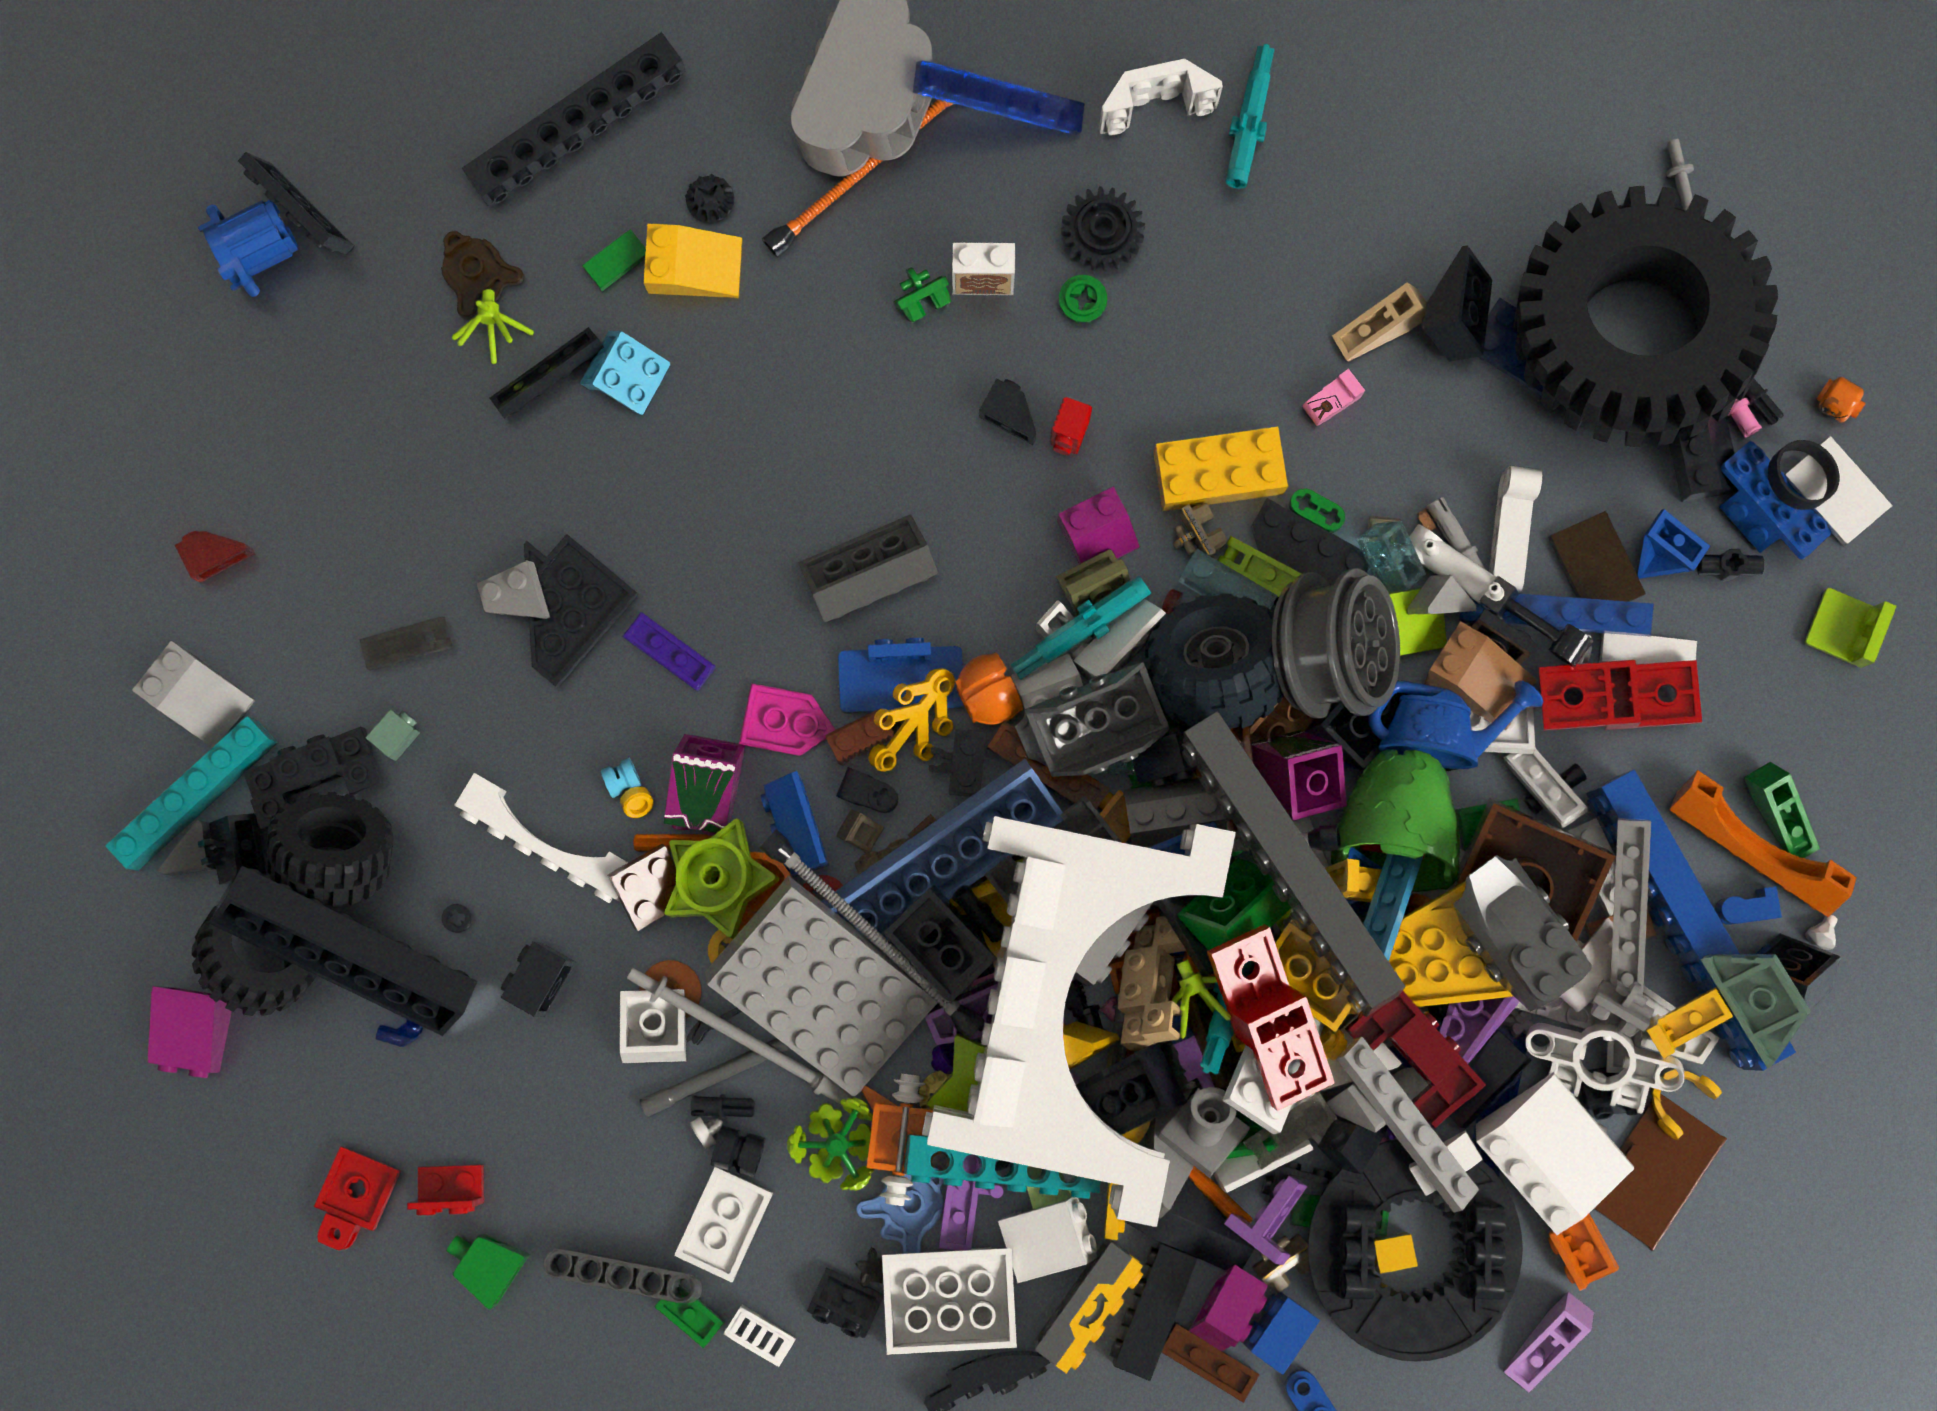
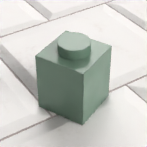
M390 709L368 734L366 739L387 757L397 761L420 732L413 727L417 722L402 710L398 714Z

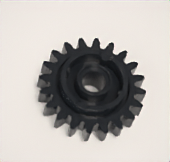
M1099 186L1096 196L1093 195L1090 189H1087L1086 200L1076 195V206L1067 205L1069 215L1062 217V223L1066 226L1061 228V235L1068 238L1064 240L1063 246L1066 248L1073 246L1070 252L1071 258L1081 255L1080 266H1083L1087 261H1091V270L1094 271L1097 264L1101 263L1103 271L1107 272L1109 263H1113V266L1119 269L1120 259L1130 263L1131 255L1129 252L1138 254L1140 247L1136 243H1143L1144 235L1138 232L1145 229V223L1137 222L1142 218L1143 213L1142 211L1133 212L1136 201L1133 200L1127 204L1125 203L1127 193L1124 192L1117 198L1115 197V188L1112 187L1109 194L1105 195L1102 186ZM1104 224L1111 231L1107 234H1100L1096 231L1095 227Z

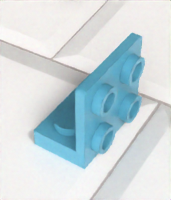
M608 331L602 342L604 348L598 351V354L593 358L580 384L589 390L602 391L630 410L642 415L666 374L670 362L624 332Z

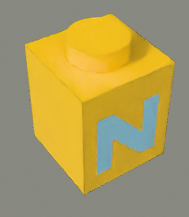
M1400 1232L1374 1238L1376 1272L1381 1274L1418 1266L1410 1233Z

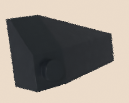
M1188 1176L1171 1209L1161 1219L1158 1218L1157 1227L1125 1221V1223L1149 1237L1223 1270H1228L1234 1265L1243 1269L1254 1251V1247L1224 1224L1227 1219L1216 1209L1210 1198L1205 1196L1196 1187L1190 1176Z

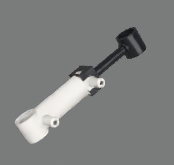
M1420 524L1417 525L1400 548L1404 555L1418 565L1428 568L1437 575H1451L1467 595L1480 603L1482 608L1488 612L1497 613L1502 617L1506 611H1509L1551 639L1553 642L1548 650L1571 667L1577 665L1594 642L1588 635L1571 624H1567L1561 631L1516 602L1515 599L1519 594L1515 586L1500 576H1494L1443 542L1436 534Z

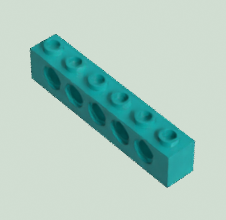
M907 1134L903 1173L911 1175L912 1182L930 1183L931 1177L943 1178L944 1185L962 1186L963 1180L976 1181L975 1188L994 1189L995 1183L1007 1184V1191L1026 1192L1027 1186L1039 1187V1194L1058 1195L1059 1189L1070 1190L1071 1197L1090 1199V1192L1100 1193L1101 1181L1073 1175L1070 1181L1063 1182L1059 1177V1172L1042 1169V1173L1038 1178L1031 1179L1027 1174V1165L1010 1162L1011 1168L1008 1174L999 1176L995 1171V1164L998 1159L975 1155L979 1161L977 1170L967 1173L963 1168V1161L965 1157L971 1154L927 1145L928 1136ZM942 1151L947 1157V1163L944 1168L935 1170L931 1166V1157L934 1153Z

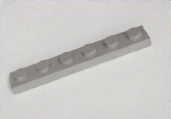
M1364 1038L1354 1039L1338 1056V1062L1377 1113L1385 1120L1387 1126L1452 1211H1462L1479 1191L1478 1187Z

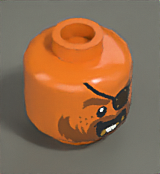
M1838 377L1835 380L1829 379L1816 398L1820 402L1819 410L1840 423L1845 422L1850 416L1856 419L1866 404L1861 400L1864 395L1863 388L1844 377Z

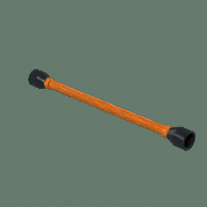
M966 70L961 71L955 76L946 91L940 95V98L928 107L920 129L936 117V114L938 115L939 112H942L945 107H950L955 102L967 99L979 89L974 78ZM869 157L866 164L860 170L843 178L828 193L826 192L825 195L808 207V210L802 212V215L796 217V220H790L786 225L772 229L762 238L766 247L774 256H780L790 247L795 236L801 232L802 227H805L816 215L825 210V207L827 208L828 205H831L834 200H837L840 195H843L846 190H849V188L861 180L860 178L866 176V173L872 171V168L874 169L883 160Z

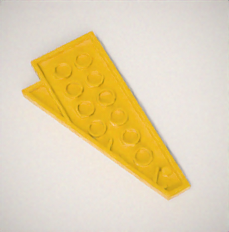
M1466 881L1403 916L1389 963L1406 986L1403 991L1417 1007L1514 997L1500 982L1496 983L1490 978L1484 968L1487 964L1480 955H1475L1466 944L1465 940L1468 937L1462 930L1453 905L1455 901L1463 896ZM1352 1008L1348 1014H1357V1013H1356V1012L1354 1011V1009Z

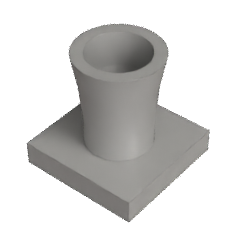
M1215 1087L1201 1090L1198 1088L1160 1132L1158 1137L1209 1178L1247 1135L1250 1129L1249 1126L1235 1117L1236 1109L1223 1101L1226 1091Z

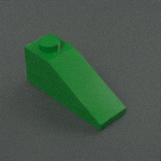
M1768 762L1744 777L1755 805L1784 851L1806 858L1820 849L1789 772L1772 762Z

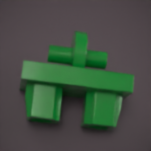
M910 267L906 270L909 279L901 282L900 286L903 291L914 287L915 290L893 301L896 308L902 310L910 322H915L926 315L919 300L929 296L935 309H939L951 302L946 288L949 282L946 276H939L922 285L921 282L930 278L928 271L924 270L916 274L915 270Z

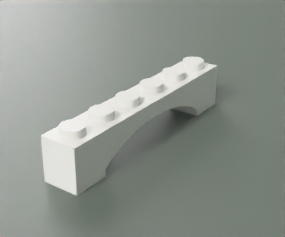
M476 773L472 775L455 803L456 807L462 809L461 817L475 825L478 820L489 825L486 831L501 840L504 839L505 835L516 841L513 846L514 848L530 856L532 851L543 857L540 863L555 872L561 867L569 872L567 879L581 887H584L585 883L590 884L596 888L594 894L606 902L610 903L612 899L620 901L607 875L627 864V861L611 852H608L606 857H584L555 849L529 832L514 816L504 799L507 791Z

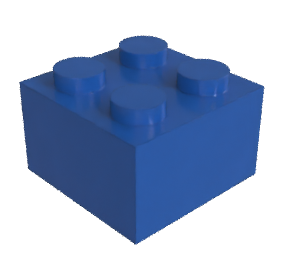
M1280 1292L1276 1296L1271 1294L1262 1308L1265 1313L1259 1322L1254 1320L1251 1323L1252 1329L1244 1345L1253 1354L1284 1375L1320 1320L1283 1292Z

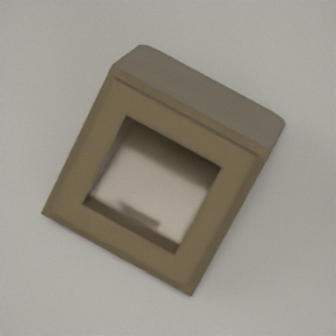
M852 809L837 832V837L868 853L872 850L884 827Z

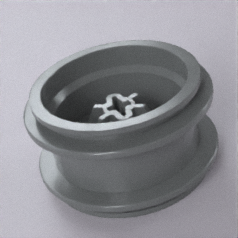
M1352 568L1344 571L1337 578L1335 584L1330 585L1321 575L1308 572L1298 576L1294 582L1288 584L1281 592L1273 617L1272 652L1280 687L1288 702L1295 709L1303 711L1312 718H1324L1328 716L1335 703H1343L1351 713L1358 716H1367L1376 711L1378 707L1386 704L1392 696L1400 665L1399 627L1391 597L1384 584L1377 577L1368 575L1361 569Z

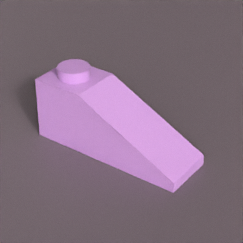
M1567 1292L1544 1316L1504 1368V1373L1526 1391L1530 1392L1591 1331L1594 1312L1570 1292Z

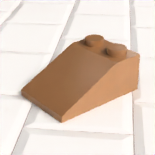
M1460 621L1430 668L1424 684L1447 688L1462 697L1472 712L1484 717L1489 722H1493L1515 698V682L1521 680L1534 686L1537 679L1488 636Z

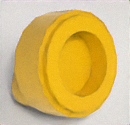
M643 786L630 788L620 798V804L624 813L631 818L645 816L651 811L654 804L650 792Z

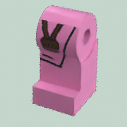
M1347 369L1337 379L1325 386L1322 391L1306 401L1302 408L1315 425L1319 426L1359 400L1365 389L1352 372Z

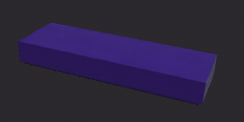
M640 612L622 636L697 692L716 668L714 664L642 612Z

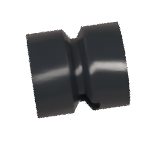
M723 1125L714 1147L711 1166L725 1170L735 1167L737 1173L754 1178L766 1138L751 1133L741 1136L740 1130Z

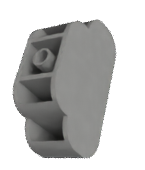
M840 0L835 12L832 11L829 14L826 24L827 31L824 38H820L817 42L815 59L812 65L809 64L804 73L803 87L801 91L795 93L792 102L791 124L804 160L815 170L834 176L850 175L860 170L866 164L869 157L877 160H893L905 154L913 145L936 91L938 73L932 58L930 39L922 29L910 23V13L906 0Z

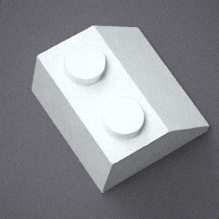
M684 989L673 990L685 997ZM647 990L620 991V1056L622 1063L686 1061L685 1012L660 997L655 1002H650L649 999L652 993Z

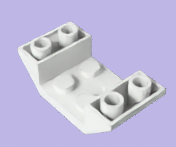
M1186 59L1125 71L1102 106L1099 132L1100 134L1108 133L1109 135L1120 134L1130 127L1133 106H1141L1148 103L1151 99L1160 97L1163 100L1177 97L1179 93L1183 94L1187 115L1195 113L1197 116L1208 115L1214 109H1217L1223 88L1222 81Z

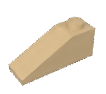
M1407 282L1336 332L1332 337L1346 361L1349 362L1409 332L1422 323L1426 313L1427 302L1419 289Z

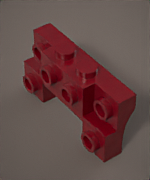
M1402 991L1397 998L1369 1016L1365 1017L1361 1013L1345 1030L1353 1039L1363 1037L1373 1051L1386 1039L1393 1044L1428 1084L1411 1101L1429 1125L1436 1128L1462 1104L1474 1097L1486 1084L1459 1055L1461 1051L1459 1045L1450 1036L1444 1038L1436 1029L1440 1026L1437 1020L1427 1011L1422 1013L1405 992Z

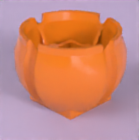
M997 652L973 658L964 666L958 680L955 681L957 693L972 723L1002 724L1003 721L1007 722L1013 719L1023 710V705L1011 676L1004 675L1007 669Z

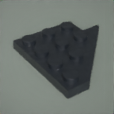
M1269 498L1265 500L1251 525L1258 551L1301 574L1308 572L1317 573L1324 577L1330 585H1334L1337 578L1348 569L1358 568L1367 573L1375 559L1374 556ZM1271 593L1274 606L1276 607L1279 597Z
M568 534L563 537L547 557L528 541L524 543L525 561L528 560L535 564L550 616L547 619L529 617L532 667L557 688L638 596L634 589Z

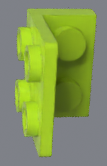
M1827 588L1823 593L1804 643L1863 668L1875 663L1897 606L1886 601L1872 606L1832 588Z

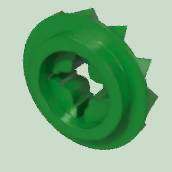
M1074 276L1068 279L1060 290L1059 307H1061L1066 317H1069L1076 323H1090L1094 319L1101 317L1107 306L1106 289L1098 279L1092 276ZM1086 288L1087 299L1092 302L1085 303L1082 310H1079V301L1074 298L1080 297Z

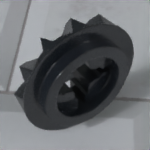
M713 174L705 177L699 176L696 181L689 184V189L685 195L689 212L693 217L702 222L712 223L724 219L734 205L732 187L724 178L716 177ZM716 190L714 196L718 203L709 201L703 205L705 199L701 192L710 194Z

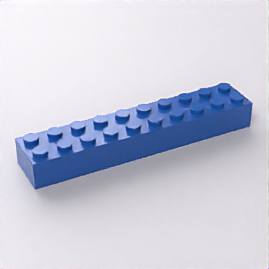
M1635 769L1621 774L1587 792L1586 794L1589 798L1587 805L1594 816L1600 817L1605 826L1602 830L1609 843L1615 844V846H1617L1618 818L1651 820L1647 901L1652 909L1649 911L1650 916L1658 927L1662 926L1668 937L1665 939L1666 944L1674 955L1679 956L1683 963L1681 970L1685 978L1690 983H1694L1699 992L1697 997L1715 987L1719 991L1701 959L1708 954L1740 953ZM1734 1014L1729 1020L1714 1027L1719 1037L1726 1039L1731 1048L1729 1055L1737 1067H1742L1743 1070L1755 1071L1767 1069ZM1791 1042L1788 1043L1774 1064L1796 1053Z

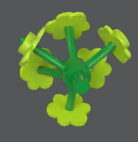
M853 1097L852 1099L847 1098V1100L841 1099L840 1101L843 1109L850 1113L844 1126L840 1120L842 1117L841 1110L833 1109L829 1103L820 1105L818 1111L815 1110L810 1113L809 1132L820 1134L821 1137L827 1138V1141H806V1134L803 1132L802 1127L796 1125L794 1133L788 1137L787 1150L796 1163H801L802 1158L806 1156L807 1148H821L817 1154H812L809 1157V1162L811 1163L809 1167L810 1176L817 1179L820 1178L824 1183H829L832 1178L838 1179L843 1174V1168L840 1165L841 1161H843L850 1174L845 1177V1181L840 1185V1188L842 1190L857 1191L869 1183L874 1169L862 1166L856 1170L846 1151L848 1148L852 1156H858L861 1161H867L871 1128L865 1123L860 1124L856 1131L850 1132L849 1141L845 1136L856 1117L872 1121L873 1115L869 1112L867 1103Z

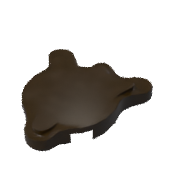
M451 231L445 235L443 240L445 257L441 271L448 286L457 295V311L461 318L469 319L475 315L476 301L482 296L483 290H493L496 302L505 286L518 285L524 280L522 270L519 267L511 266L504 262L498 250L486 239L471 238L470 236L462 235L458 231Z

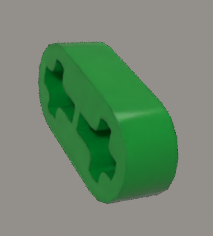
M1299 489L1290 498V511L1330 533L1338 531L1345 522L1343 508L1310 489ZM1304 496L1309 498L1308 504L1316 510L1314 511L1309 507L1300 510L1298 508L1299 502L1296 501V498L1302 500ZM1321 511L1327 515L1331 511L1336 513L1335 519L1338 523L1333 522L1331 525H1327L1325 523L1326 517L1318 512Z

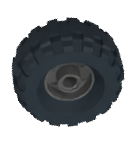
M1220 593V596L1208 597V595L1195 597L1194 601L1183 602L1175 606L1172 613L1169 615L1165 614L1157 622L1156 628L1151 632L1150 638L1147 640L1144 660L1146 671L1165 714L1178 724L1184 725L1186 723L1191 728L1218 711L1229 729L1241 727L1242 729L1254 724V720L1259 717L1265 718L1274 711V706L1280 703L1284 697L1276 675L1272 652L1274 613L1267 606L1258 605L1256 600L1246 596L1238 598L1234 597L1233 594Z

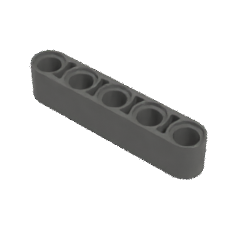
M554 1249L544 1259L545 1272L553 1278L676 1303H693L702 1293V1284L699 1278L688 1273L566 1249ZM564 1255L567 1258L568 1265L564 1272L560 1273L556 1263L558 1258ZM595 1261L598 1265V1273L594 1278L590 1279L587 1275V1267L591 1262ZM625 1267L629 1272V1279L625 1284L621 1285L617 1280V1274L621 1268ZM656 1273L659 1276L660 1285L655 1291H651L648 1287V1279L652 1274ZM687 1279L690 1282L691 1291L683 1298L679 1294L678 1286L682 1280Z

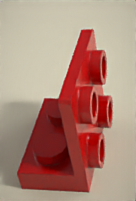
M484 1164L418 1167V1200L408 1202L407 1210L416 1209V1215H435L436 1213L443 1212V1208H449V1214H467L470 1211H475V1206L484 1203Z

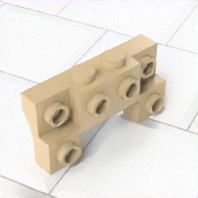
M1165 916L1156 917V924L1143 926L1138 932L1136 931L1134 949L1126 950L1121 988L1118 995V1009L1125 1014L1121 1044L1130 1051L1142 1050L1158 1042L1178 1040L1180 1037V1033L1172 1028L1173 1016L1181 1015V1010L1177 1004L1170 1001L1175 959L1168 953L1186 951Z

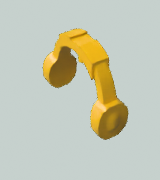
M1673 1069L1661 1077L1670 1080L1676 1078L1679 1073L1676 1069ZM1684 1071V1079L1693 1082L1708 1097L1715 1100L1722 1094L1720 1088L1704 1075L1699 1077L1691 1072ZM1651 1088L1652 1105L1659 1118L1657 1121L1659 1127L1668 1136L1678 1140L1683 1135L1682 1129L1662 1108L1660 1103L1661 1090Z

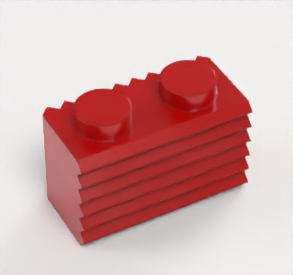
M1068 397L1062 399V404H1060V409L1058 410V415L1050 435V444L1053 446L1054 451L1069 456L1071 453L1078 454L1090 422L1092 406Z

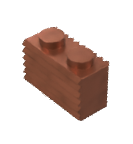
M878 710L825 735L840 765H843L844 761L849 763V760H854L855 756L860 757L861 753L866 754V751H871L878 744H883V742L888 744V741L894 736L892 728L883 730L874 723V716ZM886 716L883 718L882 723L887 720Z

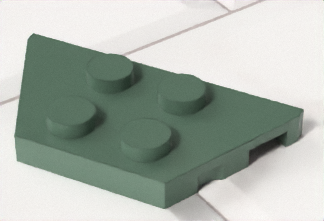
M1708 954L1704 956L1701 961L1767 1069L1772 1067L1811 1011L1776 954Z

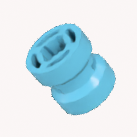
M630 757L622 760L614 768L608 766L601 769L603 780L612 798L622 795L623 790L642 786Z

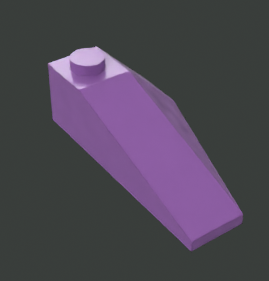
M1515 997L1449 1003L1440 1033L1444 1038L1450 1036L1461 1048L1459 1055L1468 1064L1514 1010L1519 1001Z

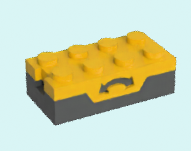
M1110 1239L1104 1241L1096 1252L1097 1258L1089 1262L1033 1341L1034 1350L1066 1374L1070 1368L1076 1370L1086 1356L1084 1348L1089 1341L1095 1343L1105 1330L1103 1322L1108 1314L1114 1316L1124 1303L1122 1299L1123 1293L1128 1287L1134 1289L1143 1276L1140 1270L1143 1265L1140 1261Z

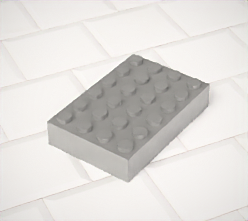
M787 876L705 971L709 987L853 1097L857 1096L937 1004V1000H934V997L932 998L928 992H925V989H922L919 983L917 984L916 981H913V978H910V975H907L904 969L901 970V967H898V964H895L892 958H888L889 955L886 956V953L882 952L883 950L877 948L866 936L790 876Z

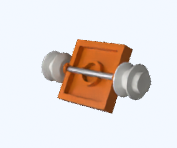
M901 1073L900 1080L894 1079L899 1084V1091L892 1093V1096L897 1101L904 1102L900 1103V1106L874 1103L867 1168L892 1171V1175L881 1179V1182L887 1185V1191L879 1196L886 1198V1204L904 1206L905 1200L912 1199L906 1195V1188L912 1186L913 1183L907 1177H901L905 1176L903 1172L907 1134L925 1136L922 1135L926 1112L933 1113V1110L914 1108L913 1104H910L918 1103L924 1099V1097L918 1094V1088L926 1083L919 1082L920 1076Z

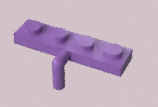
M974 1154L968 1155L963 1161V1168L967 1173L976 1171L979 1166L978 1158ZM963 1180L962 1186H946L939 1248L957 1251L971 1250L978 1194L1000 1198L1003 1195V1189L999 1184L995 1183L994 1189L975 1188L976 1181Z

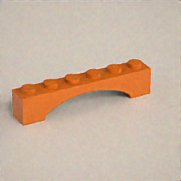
M1699 770L1676 792L1669 809L1671 812L1676 814L1681 820L1700 830L1706 837L1713 839L1728 849L1734 856L1753 866L1759 873L1766 875L1781 885L1784 890L1806 902L1812 909L1829 917L1851 897L1857 879L1856 876L1831 859L1827 863L1805 859L1786 852L1761 838L1748 828L1728 806L1722 795L1724 787Z

